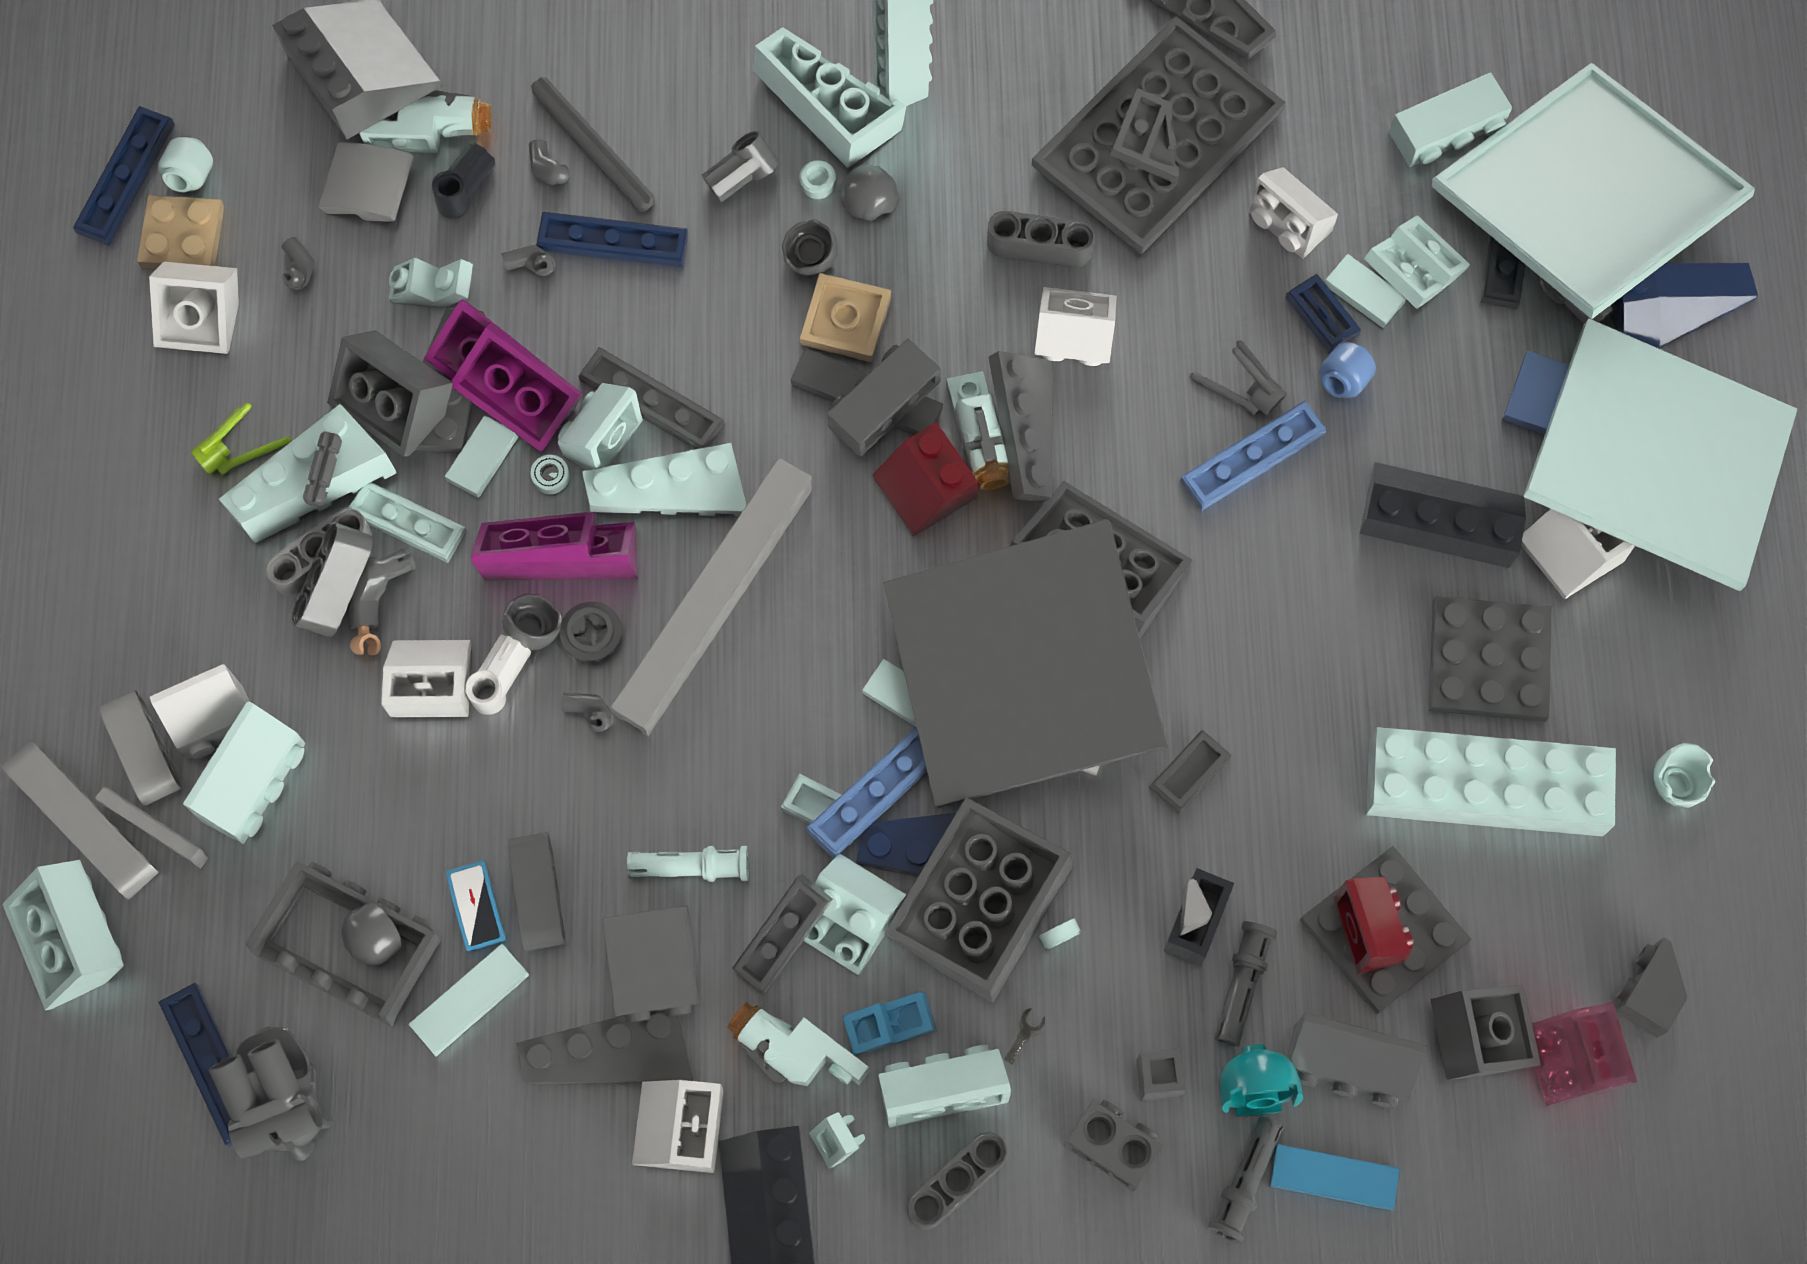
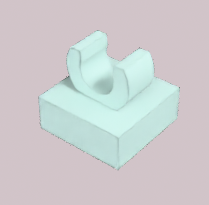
M837 1112L825 1118L809 1132L829 1169L847 1159L865 1140L864 1134L853 1138L847 1127L855 1120L853 1115H847L842 1118L840 1113Z

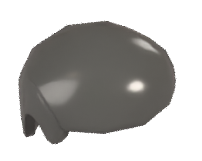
M861 165L851 170L845 176L839 191L843 207L852 216L869 221H874L884 213L891 214L895 210L899 198L894 179L883 168L873 165Z
M816 219L794 225L786 232L782 243L784 260L792 270L801 275L812 276L824 273L833 265L838 254V242L831 227Z
M522 594L508 602L503 613V629L507 636L519 641L524 648L539 650L547 647L556 639L560 632L562 614L556 611L554 605L549 600L539 594Z
M368 903L358 907L344 918L341 929L344 947L356 960L367 965H378L401 951V939L394 923L376 904Z

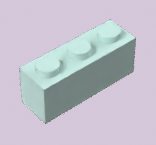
M1490 72L1395 114L1389 134L1409 167L1421 162L1429 164L1438 159L1445 151L1452 148L1460 150L1481 135L1491 136L1506 125L1512 106Z

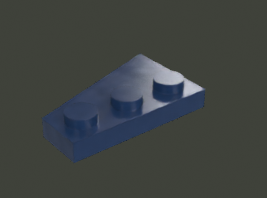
M956 813L873 822L862 833L856 864L919 877Z

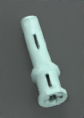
M708 846L703 849V852H628L627 856L628 878L644 876H703V879L708 882H714L716 878L740 877L741 881H748L750 860L748 846H741L740 850H716L714 846Z

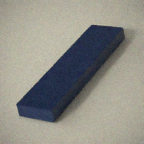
M141 106L138 107L73 226L77 234L110 245L175 125L171 117Z
M542 212L536 246L549 252L683 267L688 240V228Z
M193 983L160 1000L158 1003L222 1140L229 1147L232 1145L228 1131V1123L231 1118L211 1077L209 1068L231 1057L232 1054L199 985Z

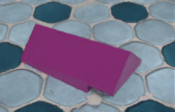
M463 298L458 302L423 358L452 379L453 389L540 452L544 451L575 411L582 392Z
M595 512L481 523L471 554L472 563L484 580L638 579L635 522L597 525Z

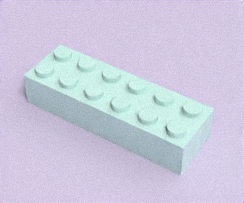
M1377 727L1369 739L1366 815L1603 837L1615 826L1616 748Z

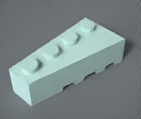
M782 27L755 46L753 72L847 168L902 130L906 105L897 99L894 101L889 100L880 94L881 89L870 82L864 84L849 74L850 69L839 62L837 64L831 63L821 56L822 52Z
M339 404L225 493L219 500L250 539L257 543L300 522L301 516L315 509H318L320 512L332 506L331 501L350 492L356 494L366 484L382 476L384 479H387L397 474L381 447ZM322 432H331L340 436L342 440L339 454H335L337 462L330 487L325 488L326 492H328L325 504L322 507L311 506L303 500L305 486L310 484V481L307 479L315 451L319 450L317 444L320 434Z

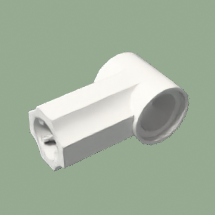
M502 634L499 636L478 672L472 674L465 685L468 698L473 707L481 714L492 715L504 707L506 693L531 654L530 649L524 648L519 641L512 639L510 636ZM486 686L495 688L494 694L490 698L483 700L477 698L481 688Z

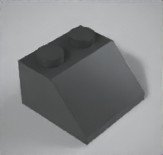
M1524 985L1462 990L1430 999L1447 1080L1479 1077L1541 1066Z

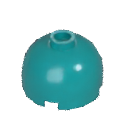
M1252 1044L1243 1047L1242 1053L1234 1056L1224 1066L1219 1078L1221 1107L1223 1112L1227 1114L1230 1107L1236 1109V1116L1242 1117L1275 1114L1282 1112L1281 1103L1292 1100L1293 1107H1295L1304 1100L1301 1082L1295 1065L1285 1055L1274 1050H1266V1046L1263 1044Z

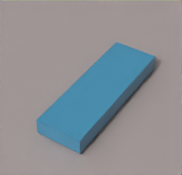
M1277 1144L1275 1145L1269 1187L1392 1211L1395 1207L1400 1168Z

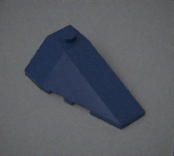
M1665 263L1613 303L1617 308L1611 315L1615 330L1660 349L1668 345L1672 340L1697 330L1701 325L1715 318H1721L1756 300L1758 292L1749 263Z

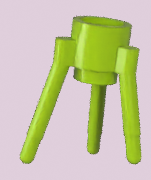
M247 402L242 407H238L209 437L190 450V452L209 475L217 469L224 475L233 467L289 444L292 439L286 436L227 460L226 457L231 452L221 439L251 409L252 405Z

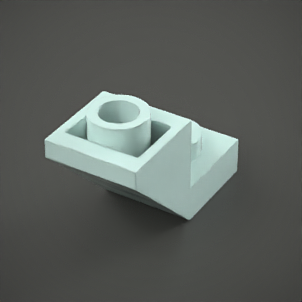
M417 258L410 259L395 266L389 277V285L391 287L388 300L400 304L436 307L451 306L458 303L462 298L464 300L468 298L473 264L460 259L444 267L437 268Z

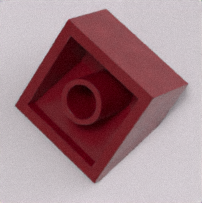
M937 422L906 439L872 474L873 479L913 537L977 498L978 480Z
M1386 877L1345 880L1333 899L1357 974L1405 962L1411 955L1410 949H1413V940L1409 928L1406 925H1401L1397 913L1401 906L1396 889L1394 887L1389 888Z

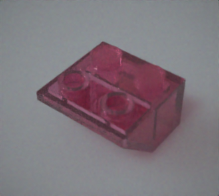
M1613 1001L1572 1010L1532 1023L1541 1066H1536L1535 1070L1546 1107L1625 1089L1637 1082Z

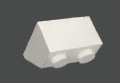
M163 262L149 276L154 347L227 354L230 351L239 305L237 268Z
M1043 287L1035 355H1042L1044 359L1049 361H1062L1064 358L1076 359L1082 364L1089 366L1109 363L1115 326L1117 296Z
M225 664L149 697L175 747L186 759H198L211 754L215 750L214 747L221 744L245 703L249 701L244 687Z

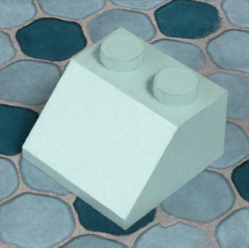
M602 383L596 392L591 391L588 393L581 404L580 413L573 422L568 421L559 433L558 444L562 456L586 471L608 467L643 421L636 391L630 387Z

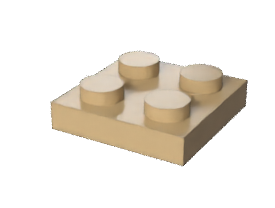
M148 195L137 259L141 268L157 269L163 262L215 266L224 213L222 200Z
M819 273L800 336V345L873 362L892 297L891 290Z

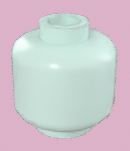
M178 137L172 139L167 145L159 160L158 171L164 183L172 190L191 192L198 190L204 184L213 166V158L210 151L200 140Z

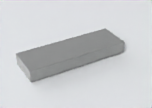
M102 787L94 798L106 809L199 869L209 859L207 857L208 854L200 847L109 788Z

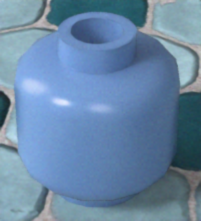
M1345 342L1337 345L1322 362L1319 374L1322 385L1329 394L1339 398H1353L1361 393L1374 377L1376 366L1373 357L1365 347L1356 343Z

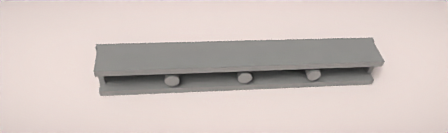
M778 458L610 707L616 718L621 721L625 720L640 729L643 734L649 736L812 492L811 475L782 458Z

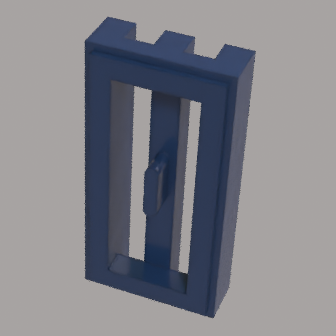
M1315 274L1287 292L1285 297L1329 354L1337 345L1348 342L1350 338L1354 339L1360 335V327L1318 274ZM1309 288H1314L1346 331H1341L1330 317L1329 312L1319 303ZM1300 294H1301V296L1305 299V301L1308 303V305L1312 308V310L1315 312V314L1319 317V319L1323 322V324L1326 326V328L1330 331V333L1334 336V338H1332V336H1331V335L1329 334V332L1325 329V327L1321 324V322H1320V321L1318 320V318L1314 315V313L1311 311V309H1310V308L1307 306V304L1303 301V299L1300 297Z

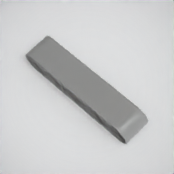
M30 740L1 766L3 771L125 898L130 900L159 873L156 867L34 741Z

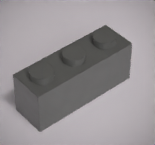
M906 339L900 346L897 344L893 345L884 354L882 363L873 371L870 369L865 371L858 378L855 388L848 395H840L831 403L827 413L829 428L858 456L862 457L941 382L940 367L910 339Z

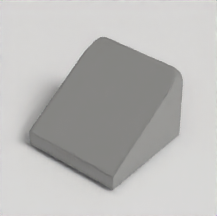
M1194 878L1189 880L1184 888L1180 935L1206 925L1212 915L1206 899Z

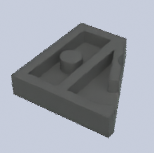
M1136 88L1109 155L1174 183L1179 175V166L1175 164L1174 148L1176 141L1175 133L1171 128V120L1173 119L1171 102Z

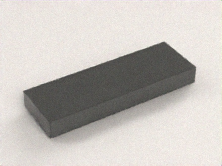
M804 874L797 876L732 969L762 994L768 991L833 899Z

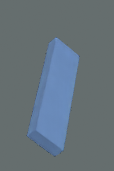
M1303 401L1181 476L1180 482L1202 511L1325 435L1327 429L1308 403Z
M917 727L806 827V833L833 859L927 774Z

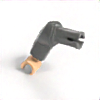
M402 548L398 552L379 560L373 557H369L348 604L350 630L358 631V635L351 640L350 647L357 655L364 653L363 643L365 640L368 643L367 651L369 655H376L380 651V640L377 636L370 634V630L378 626L379 599L385 591L388 580L415 570L413 556L406 560L404 559V557L410 555V551L406 548Z

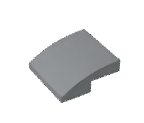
M338 142L318 207L326 214H357L364 221H395L414 156L408 152L383 146Z

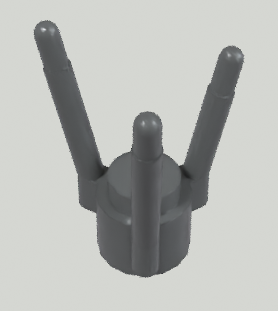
M1242 340L1237 341V347L1233 348L1232 352L1256 380L1247 390V393L1251 396L1250 400L1196 372L1191 373L1190 377L1193 380L1245 407L1253 416L1259 410L1267 416L1287 395L1270 377Z

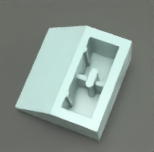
M839 853L819 874L815 882L833 900L804 939V942L859 975L885 936V931L907 895Z

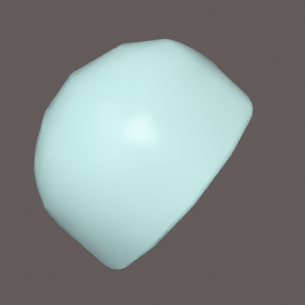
M1682 743L1667 750L1658 759L1654 767V782L1658 794L1662 796L1663 800L1675 807L1690 808L1706 800L1711 787L1715 784V779L1712 778L1710 773V766L1713 762L1711 755L1699 745Z

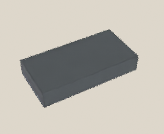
M1201 730L1157 777L1149 789L1180 814L1228 762L1232 755L1204 730Z

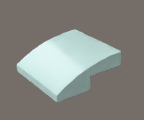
M1418 215L1398 226L1390 238L1370 249L1364 258L1416 309L1445 289L1470 265Z

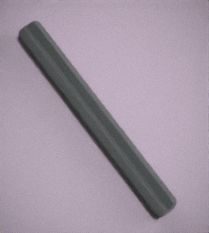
M542 76L533 82L531 89L536 98L634 206L641 212L651 208L655 204V197L652 192L549 79Z

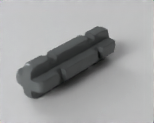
M322 432L320 434L317 444L319 450L315 451L307 479L310 481V484L305 486L303 500L306 504L322 507L325 504L328 494L325 488L330 487L337 462L335 454H339L342 444L338 434L331 432Z

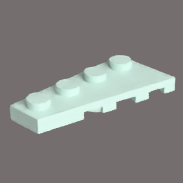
M731 443L582 471L590 512L640 514L641 511H661V514L676 515V512L699 513V516H715V513L734 514V517H739L747 506Z

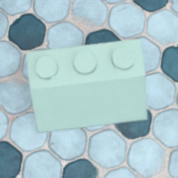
M247 701L183 805L204 824L244 845L247 838L253 837L259 830L263 821V816L261 815L269 802H275L280 796L284 787V782L282 781L290 768H296L302 760L305 751L303 747L306 743L297 732L255 704Z
M80 860L37 867L2 904L45 1010L53 1009L106 984L124 966L121 960V952L114 943L108 929L105 913L100 909L92 890L91 879L85 873Z
M979 1045L966 1049V1056L950 1059L948 1053H942L925 1058L926 1064L910 1067L909 1062H899L886 1066V1073L878 1074L888 1127L892 1128L1008 1103L1011 1088L999 1049L989 1050L988 1045Z

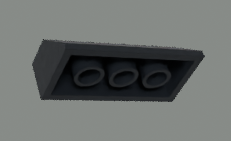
M1374 462L1359 534L1510 568L1520 553L1526 521L1525 499L1522 495Z
M799 1126L760 1130L719 1141L731 1264H815Z

